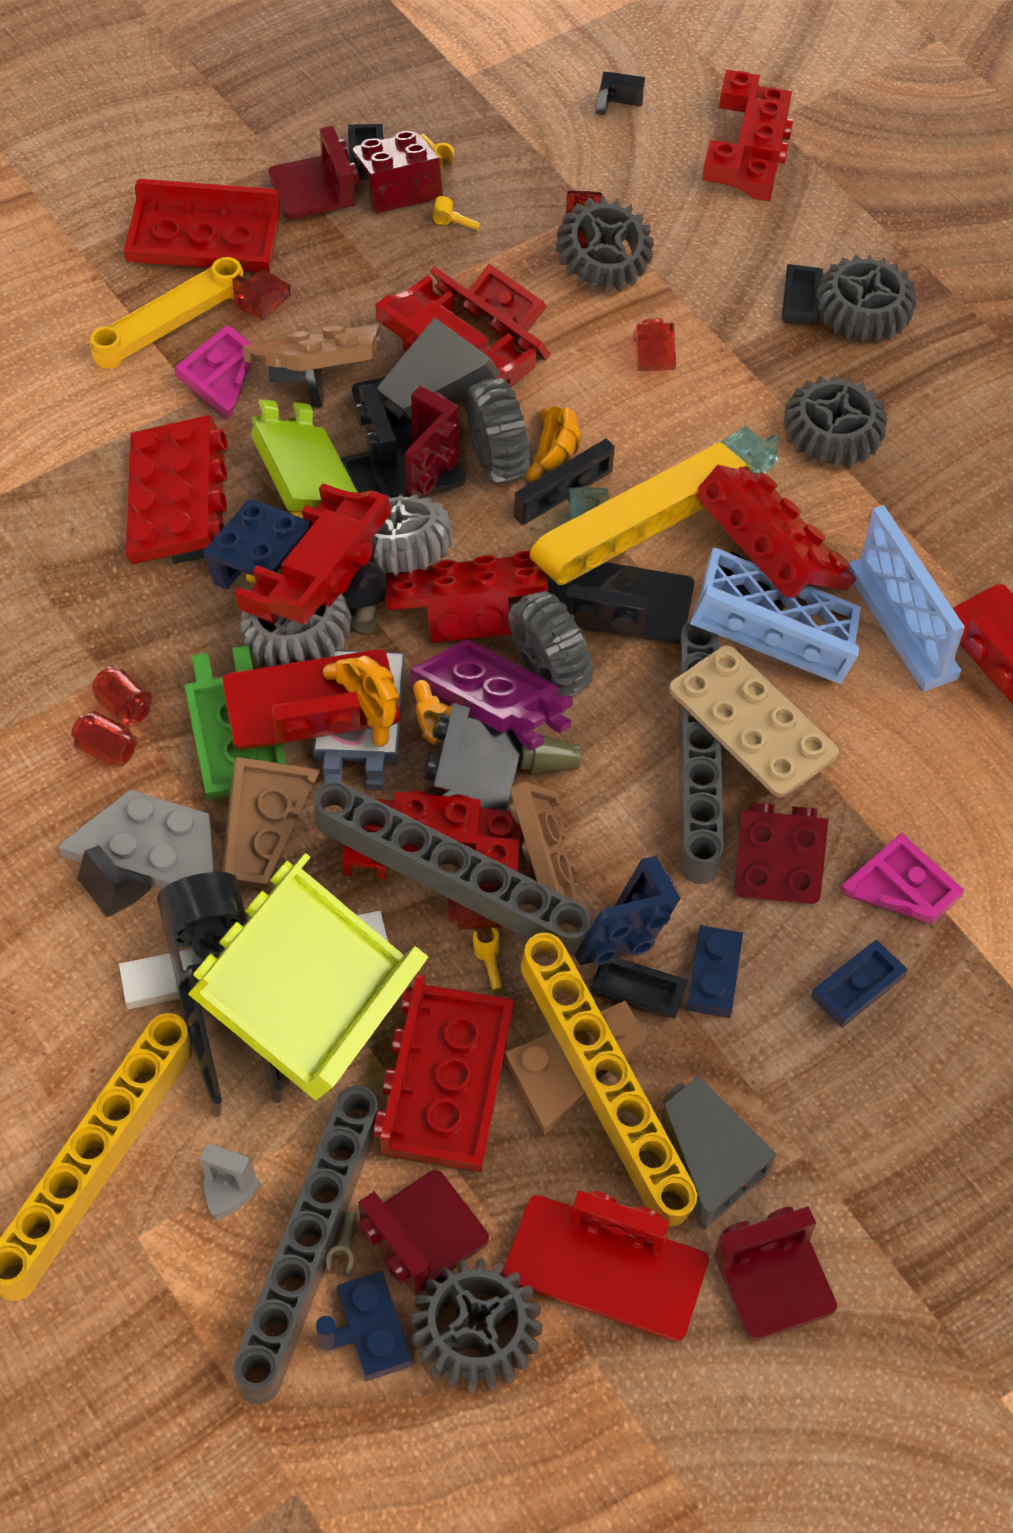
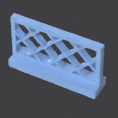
M882 505L873 508L861 558L849 562L850 566L847 568L857 579L853 584L922 692L958 680L961 669L954 658L965 627L886 507Z
M713 547L709 555L698 604L692 614L690 624L841 685L858 657L859 646L855 642L861 607L809 585L797 596L805 599L809 604L801 606L795 598L783 596L756 564ZM718 565L731 569L735 575L726 576ZM756 581L768 584L772 590L764 592ZM743 584L751 595L743 596L735 586ZM780 599L788 610L780 611L773 601ZM830 611L848 617V619L839 622ZM817 614L825 625L817 626L810 616Z

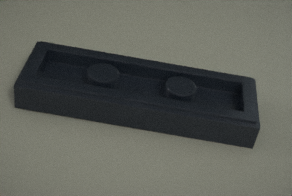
M605 438L515 492L514 518L522 526L526 525L610 474L613 470L615 446Z

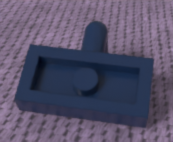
M383 1271L337 1285V1293L347 1324L336 1328L332 1317H320L316 1322L320 1348L324 1351H331L354 1343L366 1382L412 1367V1358Z

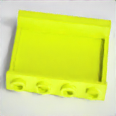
M305 853L294 865L286 860L273 875L270 882L275 885V888L269 895L261 891L245 910L250 916L245 925L242 926L236 922L223 936L219 943L225 949L218 958L210 953L196 969L193 976L199 981L188 995L316 1101L335 1086L429 957L416 946L403 955L302 869L310 859V856Z

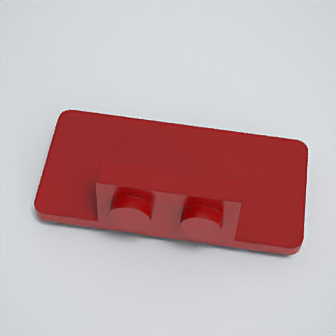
M521 551L511 557L502 558L483 555L476 557L473 561L456 562L450 559L440 560L438 564L427 566V570L416 569L412 571V574L400 572L395 576L394 573L387 572L385 602L386 608L389 610L427 606L432 643L509 635L512 632L508 627L510 611L508 597L525 596L548 591L547 574L530 559V551Z
M995 584L952 609L965 627L959 645L1013 704V593L1004 584Z
M375 649L226 674L222 679L234 746L239 750L373 728L367 724L368 718L360 709L357 691L349 693L343 684H338L336 680H327L323 675V669L326 665L336 663L342 659L368 656L376 661L380 667H385L391 672L387 653L382 649ZM398 702L396 703L397 712L393 725L397 724L400 720Z
M578 1190L573 1206L541 1195H534L529 1199L504 1266L503 1277L507 1278L511 1273L517 1271L521 1276L518 1284L519 1288L531 1286L533 1293L662 1338L680 1342L686 1336L708 1267L709 1256L705 1251L667 1239L670 1221L663 1219L657 1211L643 1206L633 1209L616 1203L612 1196L600 1191L586 1193Z

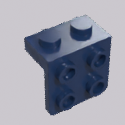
M248 499L203 551L214 584L228 589L242 572L254 576L253 570L257 565L277 573L282 567L281 564L311 528L309 520Z
M657 856L641 859L616 904L613 907L602 910L598 914L575 954L579 965L593 962L595 965H602L617 956L629 953L634 956L641 955L654 946L655 939L663 926L670 920L671 913L681 899L673 886L670 875L665 872Z

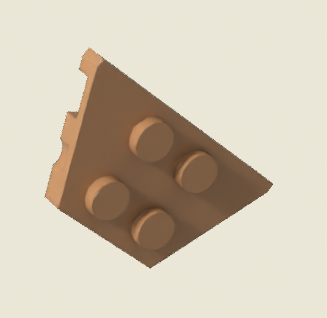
M380 324L348 329L341 325L324 327L322 329L323 333L312 335L306 331L291 332L287 334V339L242 346L243 359L248 363L266 359V366L283 367L300 372L371 360L375 355L374 351L378 348L377 341H381Z

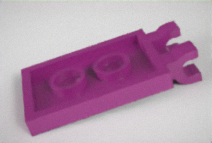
M469 639L459 642L410 670L411 684L414 685L416 681L424 680L428 682L432 695L437 696L440 700L450 705L455 703L470 707L468 715L501 733L510 728L513 729L521 744L532 751L544 744V737L536 733L534 729L545 722L559 734L571 728L572 720L563 716L562 712L573 706V699L565 695H558L559 686Z

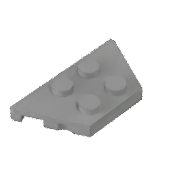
M129 790L65 839L59 846L61 857L81 863L85 850L100 845L122 874L141 875L149 884L164 888L181 878L199 873L214 872L215 869L211 822L208 813L133 790Z

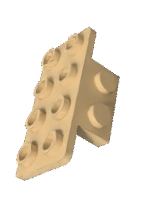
M730 645L722 646L670 683V694L777 798L786 797L834 762L838 757L839 748Z

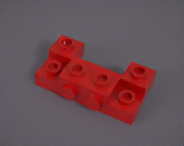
M726 69L719 109L744 112V119L738 144L710 140L702 180L729 185L742 190L753 199L770 202L778 163L785 164L789 143L783 142V139L790 140L794 119L788 118L792 91L759 86V74Z
M428 275L406 291L387 295L375 304L376 320L403 339V350L405 352L435 317L490 357L501 373L496 379L502 378L511 387L535 368L536 351L529 348L521 354L513 348L514 336L509 333L488 348L487 337L452 313L454 310V294L448 291L440 297L433 292V279Z
M322 483L318 488L322 502L316 509L305 505L301 510L303 518L309 520L311 528L281 564L284 575L257 565L253 570L256 581L254 587L250 591L239 587L234 592L239 610L274 623L278 616H282L305 625L321 604L331 607L338 596L348 589L351 579L361 566L369 562L373 552L371 539L392 513L388 496L372 490L362 493L349 492Z
M410 791L408 793L395 792V800L375 799L518 872L522 829L514 820L511 810L481 808V799L470 798L462 794L441 796L430 795L423 791ZM376 825L363 827L368 832H378L381 830ZM412 844L401 847L407 852H417L420 850L419 847ZM346 845L344 846L342 860L343 876H352L354 866L377 868L378 878L386 879L387 866Z

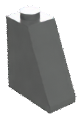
M434 317L376 389L385 399L382 405L390 414L399 420L404 415L412 421L411 394L420 385L433 392L442 394L448 401L453 403L466 396L469 387L491 378L495 380L501 373L490 357Z
M697 1076L686 1086L683 1083L677 1084L663 1099L664 1109L661 1125L696 1188L697 1202L693 1211L698 1224L705 1230L771 1172L776 1153Z

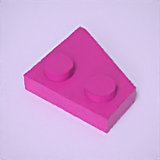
M227 324L176 365L175 376L228 420L233 414L251 363L245 362L243 359L242 346L252 344Z
M902 833L842 885V893L847 897L930 924L938 920L964 894L962 887Z

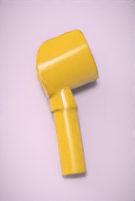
M421 134V137L439 157L440 168H442L443 164L442 158L447 159L450 164L453 163L454 149L450 144L442 142L435 145L425 134Z
M445 196L436 198L432 215L435 224L445 226L453 222L475 231L479 230L481 223L453 211L451 199Z
M492 927V941L483 943L478 940L477 931H474V954L479 960L484 961L492 992H499L503 990L496 958L500 952L499 933L497 929Z

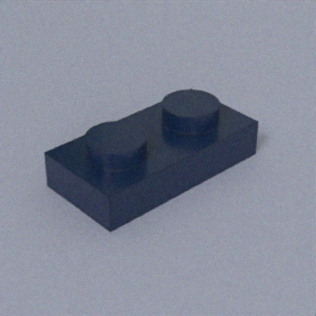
M699 926L686 1011L726 1018L731 1017L743 932Z
M876 939L814 988L811 998L843 1028L904 979L908 969Z

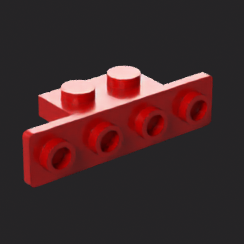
M491 264L486 266L469 290L437 267L433 266L430 270V273L437 281L434 287L441 294L444 295L448 291L453 293L454 296L463 301L461 306L473 317L479 319L483 315L489 319L488 325L500 336L504 337L507 333L517 339L515 344L523 352L532 348L545 360L551 355L543 342L528 332L547 308L543 300Z

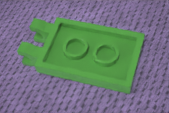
M249 645L232 648L235 671L252 670L253 665ZM208 653L191 655L196 682L184 684L206 800L229 797L233 762L236 757L286 764L283 745L281 743L245 750L237 749L234 746L222 683L223 677L213 679Z

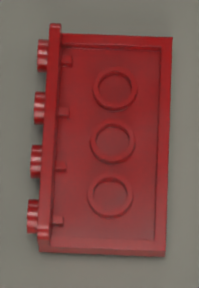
M154 179L136 180L134 187L136 202L124 248L126 262L210 268L217 259L231 257L239 261L243 271L270 273L280 221L279 193L275 189Z
M210 415L130 433L125 555L131 564L204 549L225 527L223 512L227 511V500L223 492V482L227 481L228 474L224 463V452L228 450V441L224 430L217 428Z
M717 464L697 488L699 490L696 494L697 499L786 598H796L807 584L847 591L857 580L847 569L850 566L849 562L840 553L830 550L823 543L825 536L815 526L806 524L801 519L799 507L791 500L780 496L775 490L778 487L776 482L763 472L756 474L743 467L735 469Z
M416 974L414 986H407L403 994L401 1013L407 1014L405 1027L397 1026L394 1035L392 1053L398 1054L396 1068L388 1067L385 1075L383 1095L389 1096L386 1110L378 1109L373 1136L381 1138V1155L482 1173L514 1010V999L426 985V975Z

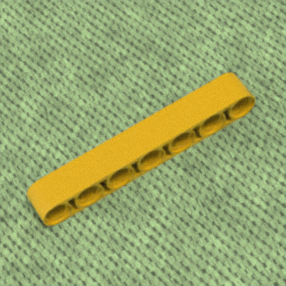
M716 443L544 534L533 545L530 551V559L558 585L567 584L704 509L705 507L696 497L699 491L697 488L717 464L735 469L743 467L748 471H751V468L724 443Z
M535 934L525 945L521 961L522 975L645 1206L657 1211L663 1219L669 1220L670 1228L679 1226L686 1221L697 1202L696 1188L564 944L553 934ZM543 953L550 956L554 963L549 966H540L535 963L532 956ZM566 992L573 997L575 1002L567 1006L561 1005L555 1001L553 994ZM587 1031L594 1036L596 1043L583 1045L575 1039L574 1033ZM601 1070L609 1071L615 1075L618 1083L611 1086L604 1085L597 1080L595 1073ZM623 1110L631 1111L638 1117L639 1124L633 1127L626 1126L619 1121L617 1113ZM652 1151L660 1158L661 1166L658 1168L645 1166L640 1160L639 1153ZM673 1192L679 1195L684 1204L683 1209L671 1210L666 1207L661 1198L662 1194Z
M164 1013L156 1016L148 1024L1 1236L0 1277L6 1268L13 1265L22 1266L21 1272L16 1277L7 1280L0 1278V1297L2 1299L19 1301L26 1298L34 1290L189 1061L192 1054V1045L188 1027L184 1019L179 1015ZM168 1037L179 1038L171 1046L160 1045ZM144 1073L154 1075L150 1081L145 1083L134 1081L139 1075ZM118 1110L129 1112L121 1120H109V1116ZM89 1149H103V1152L94 1159L82 1158L83 1154ZM66 1186L77 1188L75 1193L68 1198L60 1199L55 1197L57 1192ZM46 1225L50 1227L49 1231L40 1238L32 1239L28 1237L29 1233L37 1226Z

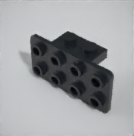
M385 377L355 383L352 386V395L356 403L355 413L359 425L365 427L368 450L371 455L376 454L392 498L398 497L400 494L406 497L405 454L412 445V421L404 415L399 420L383 407L382 404L385 399L376 388ZM458 460L453 469L450 471L446 470L437 479L433 490L429 494L461 487L465 484L466 475L460 460Z
M609 562L599 565L564 585H558L547 575V592L551 595L554 594L558 597L560 603L562 602L566 605L569 614L574 615V621L579 628L680 644L683 626L688 621L694 589V579L692 577Z

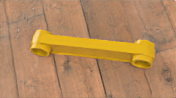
M231 257L217 259L212 267L113 324L94 330L90 336V350L95 363L104 369L118 367L128 356L224 300L238 297L242 293L244 286L241 264L238 260Z

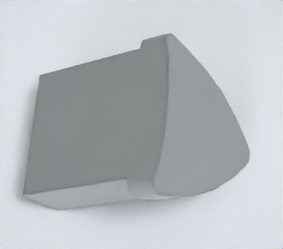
M210 1143L206 1144L199 1158L205 1175L204 1193L212 1218L220 1220L245 1205L259 1189L260 1181L255 1175L249 1157Z

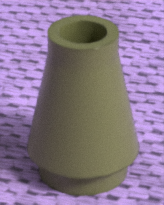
M543 736L544 744L533 751L522 744L518 768L528 770L529 774L579 768L581 759L580 744H571L547 736Z

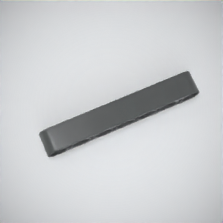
M691 620L683 626L678 653V676L719 649L718 635L690 624ZM679 703L681 871L685 878L692 883L706 884L713 881L718 875L723 851L721 743ZM699 746L705 749H697L695 747ZM694 782H703L707 785H698ZM694 818H704L708 822H700ZM694 855H705L709 857V859H699Z
M337 781L327 782L316 790L314 795V824L324 835L527 939H530L535 934L550 933L561 940L570 956L578 951L588 933L590 925V915L580 903L344 783ZM336 805L343 810L332 813L326 811L325 808ZM376 825L381 830L378 832H368L363 827ZM412 844L419 847L420 850L417 852H407L401 847ZM452 864L460 870L449 873L442 870L440 866ZM491 884L499 890L488 893L480 889L479 886ZM522 904H531L538 909V911L534 913H527L522 911L518 906ZM570 924L578 932L568 934L560 930L558 926Z
M354 1085L347 1087L341 1091L336 1099L235 1358L233 1370L238 1391L243 1399L250 1403L262 1404L269 1402L280 1390L324 1273L327 1253L335 1244L345 1212H347L373 1143L378 1103L375 1094L364 1086ZM353 1109H363L368 1112L365 1117L360 1119H352L347 1116V1113ZM341 1149L353 1153L350 1158L343 1161H337L330 1157L332 1153ZM323 1191H331L337 1195L329 1203H319L314 1200L315 1196ZM309 1233L316 1234L321 1238L316 1245L311 1247H304L297 1243L300 1237ZM290 1277H299L304 1281L301 1288L292 1292L285 1291L280 1287L281 1283ZM274 1321L283 1322L288 1326L283 1334L276 1337L267 1336L262 1332L266 1325ZM254 1367H265L270 1371L269 1376L263 1382L250 1383L245 1380L247 1372Z

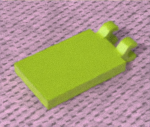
M259 400L258 403L261 407L262 415H253L252 422L254 426L250 435L288 511H301L305 505L316 509L322 502L318 489L322 483L341 490L358 493L325 429L313 426V411L310 404L294 402L293 408L296 411V418H287L286 421L278 420L279 409L276 401Z

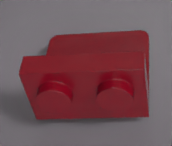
M333 126L319 128L321 156L271 166L268 170L273 188L279 193V203L287 219L292 220L355 206L354 185L359 184L355 163L348 162L349 155L344 139L338 138Z
M402 131L392 138L384 140L368 139L363 141L361 145L353 147L354 158L368 175L372 208L376 214L435 200L437 197L443 196L439 157L419 133Z
M422 385L411 394L412 445L405 454L406 497L418 495V498H420L422 495H428L433 490L437 479L446 470L450 471L453 469L460 457L459 406L448 401L442 394L433 392Z
M750 802L749 810L739 809L737 826L740 827L734 882L735 893L741 897L808 904L817 903L821 898L829 819L817 817L818 809L792 806L791 814L774 813L775 804Z
M439 1170L428 1172L384 1203L375 1191L358 1201L360 1220L357 1222L359 1230L371 1246L377 1244L387 1257L384 1259L385 1264L399 1284L405 1282L415 1296L425 1290V1283L428 1279L435 1281L440 1279V1269L443 1266L452 1271L457 1267L458 1261L461 1259L464 1261L468 1260L485 1248L489 1242V1234Z
M791 1206L783 1207L769 1214L767 1220L752 1225L748 1221L738 1222L727 1227L723 1234L719 1236L714 1257L745 1333L752 1341H760L830 1317L837 1309L836 1299L810 1242L816 1221L809 1206L795 1211Z

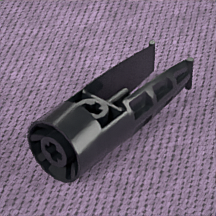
M207 872L184 877L168 884L159 892L157 900L189 1035L212 1102V1114L214 1117H219L222 1109V1097L202 1008L188 993L199 981L193 976V973L210 954V951L205 949V947L214 946V949L219 954L213 956L218 958L225 949L219 941L236 922L244 926L248 919L236 876L228 872ZM178 947H192L193 965H188L186 971L183 970ZM262 1056L273 1101L279 1103L282 1100L284 1087L280 1079V1071Z

